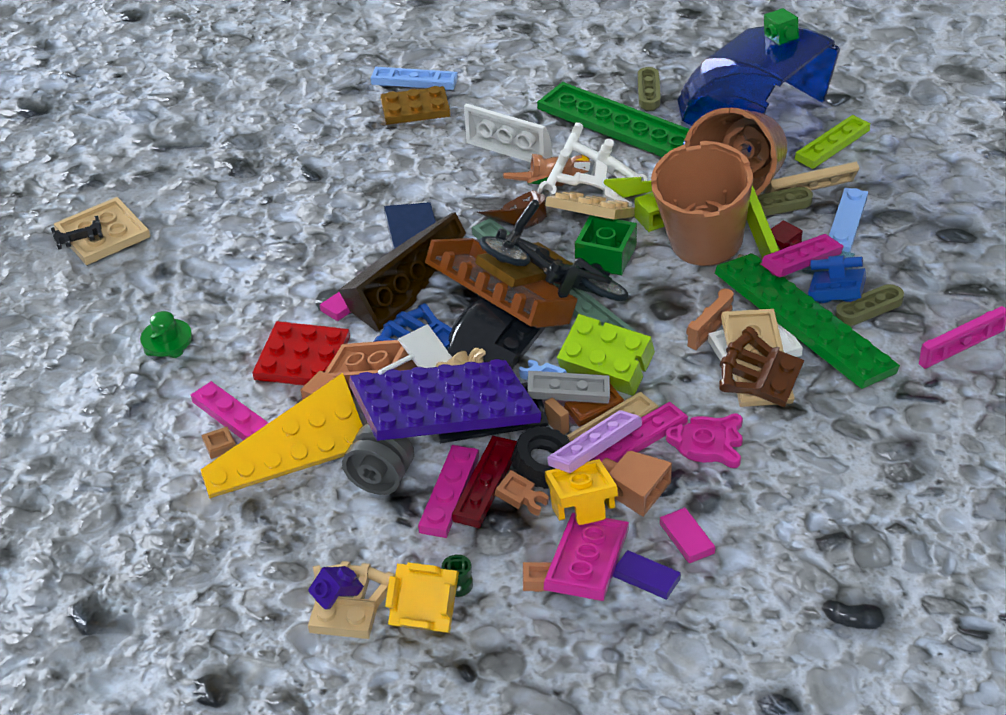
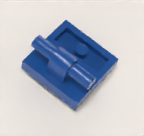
M844 255L829 256L828 259L811 260V270L829 269V271L814 272L808 295L818 303H828L831 300L851 302L861 298L866 281L865 268H847L863 267V257L845 258Z

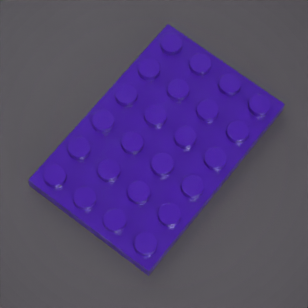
M494 359L490 362L482 363L466 362L462 365L452 366L442 364L438 367H415L412 370L402 371L391 369L381 375L378 373L362 372L359 375L350 376L349 385L377 441L541 423L540 410L506 360Z

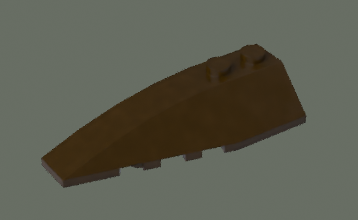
M456 212L449 214L408 239L340 288L339 292L350 312L377 332L384 328L385 323L390 320L393 321L396 319V315L411 307L417 300L416 296L430 283L429 279L433 273L438 272V270L425 263L431 240L463 238L466 234Z

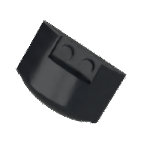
M481 298L470 305L454 323L449 335L450 347H448L447 351L452 357L461 351H466L469 356L474 348H482L486 351V355L483 356L484 362H490L494 359L506 360L511 369H513L546 327L536 328L529 326L488 300Z

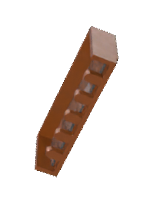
M473 238L431 240L425 263L529 326L540 328L570 324L578 300L576 297L569 294L567 297L560 298L558 295L559 288L545 280L511 288L476 265L477 255L487 252Z

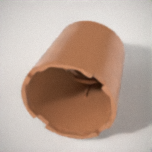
M720 108L706 113L692 125L684 140L686 148L700 145V141H712L729 145L740 151L750 162L753 173L752 185L757 196L770 184L782 167L787 155L786 136L781 126L773 118L762 113L739 108ZM749 145H750L751 148H752V149H751V152H748V151H747V148H749Z
M700 141V145L687 148L685 145L669 151L654 167L651 184L672 250L680 259L694 265L709 266L727 261L739 251L743 243L753 184L750 162L737 149L712 141Z

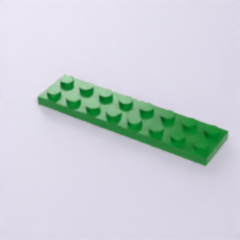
M561 82L537 101V109L566 121L581 123L584 128L599 132L602 135L612 137L620 142H625L660 157L682 146L689 131L686 127L565 82Z
M750 253L716 266L714 274L759 309H774L779 325L861 389L897 374L900 365L892 360L889 355L871 344L868 339L863 338L848 324L834 316L831 311L825 309L811 296L796 287L794 283L784 277L771 274L767 268L761 265L762 260L757 255Z

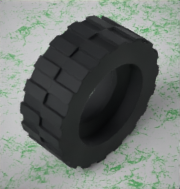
M535 426V428L526 429V432L520 434L512 454L513 469L516 470L517 474L535 483L534 487L548 489L545 471L556 468L535 461L531 457V451L533 449H543L554 453L571 442L568 439L569 437L565 434L563 435L557 429L554 430L546 426Z

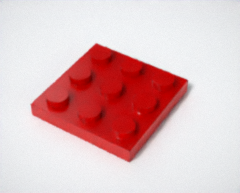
M276 321L252 372L254 380L304 386L319 371L325 372L341 345L348 344L350 330Z

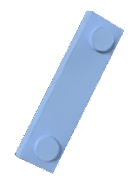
M375 67L370 79L371 85L382 87L430 88L432 86H444L446 91L454 90L458 73L454 71Z
M845 188L829 233L831 238L844 246L842 254L850 255L868 198V191H862L857 188Z

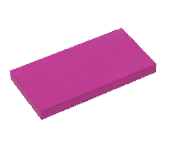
M573 512L545 577L544 590L604 601L628 533L629 522L605 518L601 521L578 525L575 513Z

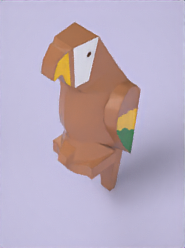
M532 154L530 171L503 173V178L527 181L528 184L540 185L541 182L547 181L558 157L544 158L542 155ZM582 154L569 158L562 173L574 176L577 172H588L590 169V158ZM556 182L555 186H563L565 183Z

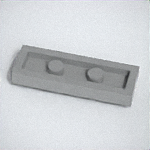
M528 371L527 392L532 399L548 400L553 397L555 400L609 404L610 378L606 375Z

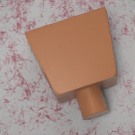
M628 451L619 462L609 458H605L602 461L617 485L618 496L614 497V499L643 517L671 483L672 463L662 459Z

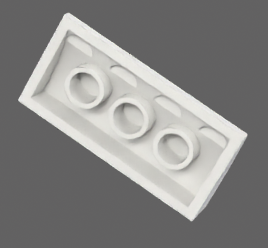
M470 104L464 105L466 143L531 162L532 154H539L544 158L553 157L550 135L545 126Z

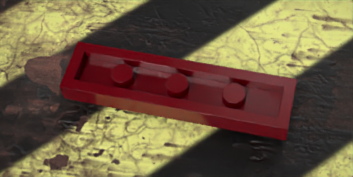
M492 435L452 512V522L480 528L495 498V490L505 478L513 462L511 458L517 441Z

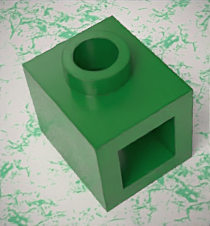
M784 8L764 14V35L778 45L798 39V17Z

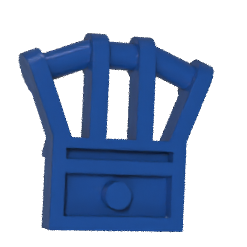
M424 303L419 305L417 309L400 312L396 315L394 321L390 320L385 323L382 333L373 342L396 340L391 338L393 336L401 338L411 333L403 327H409L415 331L425 326L426 324L418 320L422 318L427 321L430 328L448 350V347H450L448 340L452 328L438 320L427 304Z

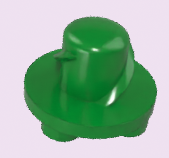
M160 311L151 316L150 325L141 333L140 341L144 353L148 356H170L177 358L184 353L183 350L191 343L192 332L186 322L174 319L173 314L168 311Z

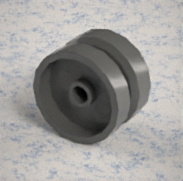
M366 424L360 428L353 443L342 460L343 471L351 482L366 492L377 495L390 494L397 490L414 458V447L408 438L377 441L369 424Z

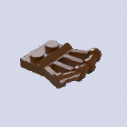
M747 327L736 341L728 344L726 349L727 355L720 361L722 379L719 381V389L722 392L752 394L785 408L804 360L780 351V347L772 348L758 336L755 329ZM750 344L765 357L748 351L744 347ZM736 359L742 360L744 362L762 368L761 372H758L756 370L738 364L736 362ZM733 374L754 383L737 382L733 379Z

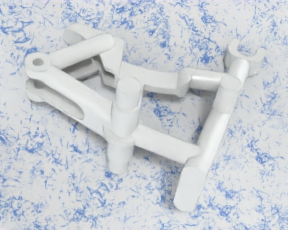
M575 123L564 148L560 151L553 170L547 181L540 183L537 194H541L542 190L546 189L550 191V196H555L557 191L556 182L573 186L582 183L602 189L606 202L608 200H622L629 202L628 206L631 207L632 203L625 199L626 197L623 198L604 184V180L608 179L606 178L607 172L615 178L642 177V181H647V177L644 174H637L610 155L614 145L611 139L605 140L599 152L578 143L583 125ZM572 151L594 160L591 175L577 172L572 176L562 173Z

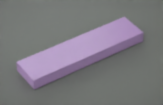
M622 410L617 411L547 457L548 466L572 473L642 426L641 417Z

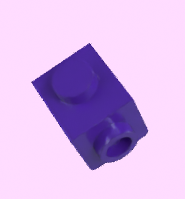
M322 567L308 591L323 609H331L339 596H358L364 586L356 578L355 572L348 567Z

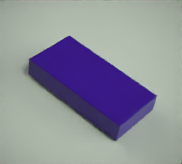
M627 550L616 565L613 577L667 600L680 581L681 572Z

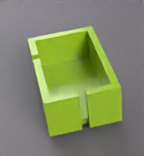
M578 314L557 356L560 368L565 369L567 373L609 376L610 384L616 391L633 396L642 381V371L646 372L655 350L650 336L606 322L602 326L600 320Z

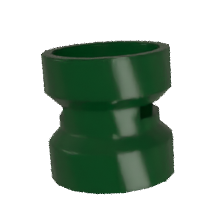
M458 554L445 558L441 569L459 572L455 597L467 595L473 588L471 561L466 556Z

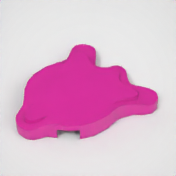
M736 413L722 418L692 417L690 418V423L684 426L681 423L678 426L670 427L666 431V441L674 446L684 457L692 461L703 463L720 462L730 468H737L741 464V455L732 447H740L743 443V437L738 432L742 427L743 418Z

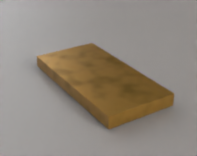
M539 242L533 243L549 250L551 258L562 260L564 264L573 265V263ZM513 251L509 255V257L515 259H523ZM489 253L477 255L475 261L476 265L511 288L545 280L547 275L531 261L526 266H516L500 262Z

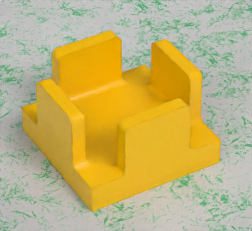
M600 459L588 461L572 473L559 469L545 471V479L550 488L552 509L559 521L565 520L564 508L575 506V516L578 525L604 520L606 518L604 502L609 509L615 508L614 497L618 496L617 485Z
M409 562L407 564L397 563L395 577L390 576L385 603V607L390 609L388 625L450 633L459 572L441 569L433 565Z

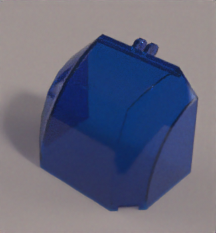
M764 26L748 28L708 57L694 70L684 84L677 99L681 119L692 126L706 113L720 108H739L765 114L769 103L766 102L775 86L781 87L783 82L792 85L823 103L829 89L840 48L834 44L835 41L807 28L799 27V38L778 45L764 35ZM749 145V148H747V151H748V152H751V149H752V148H751V146Z

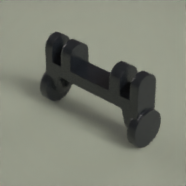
M98 215L94 216L95 220L92 221L89 227L61 233L59 230H55V227H52L51 231L58 250L62 249L61 244H66L68 248L71 247L70 242L87 237L90 238V241L95 240V235H98L100 239L103 238Z

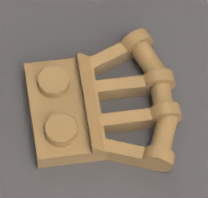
M342 561L341 564L327 566H345L355 572L356 577L359 578L360 583L364 587L359 595L354 596V598L339 596L331 609H323L315 600L308 623L309 633L369 639L377 608L387 597L390 576L395 577V574L379 571L371 567L369 563H362L361 566L351 565L348 561ZM320 565L313 566L314 578L317 577L322 569ZM369 580L381 584L369 599H364Z

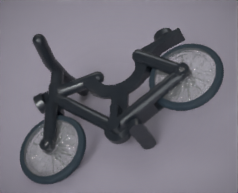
M532 200L517 220L512 233L507 235V231L500 228L496 237L485 236L479 241L482 249L500 262L516 266H526L531 261L547 274L545 281L551 284H560L558 289L560 298L567 297L571 288L616 301H625L628 298L626 289L609 277L610 272L603 270L600 264L594 263L591 265L580 257L575 259L573 265L564 264L562 260L551 258L549 250L520 238L525 226L539 208L540 203L538 200Z

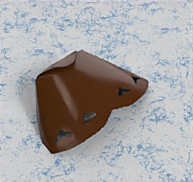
M532 190L506 203L501 210H488L477 213L515 226L532 200H538L540 203L539 208L524 228L528 229L542 222L547 217L546 197L542 193L537 194V191ZM528 197H530V201H523L524 199H528Z

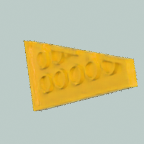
M341 373L202 468L201 475L209 499L344 457L358 431L363 427L344 374Z

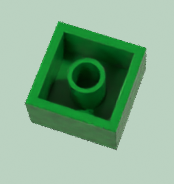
M590 215L575 241V259L580 257L591 265L598 263L602 266L603 270L609 271L610 274L622 275L637 246V223Z

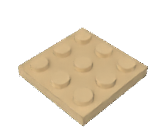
M575 191L556 192L555 196H547L545 204L548 207L613 220L634 217L635 207L628 206L629 202L608 200L606 202V197L595 195L584 197V193Z
M118 197L54 223L55 230L66 233L89 227L92 221L95 220L94 216L98 215L103 238L100 239L98 235H95L94 241H90V238L87 237L70 242V248L85 265L97 262L99 259L150 238L149 229Z

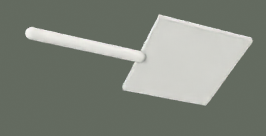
M427 324L398 339L409 355L380 369L378 374H384L387 370L394 369L410 360H413L417 367L432 368L436 367L438 362H447L452 356Z

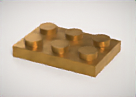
M444 86L410 89L402 92L391 91L381 94L386 125L450 117V108Z

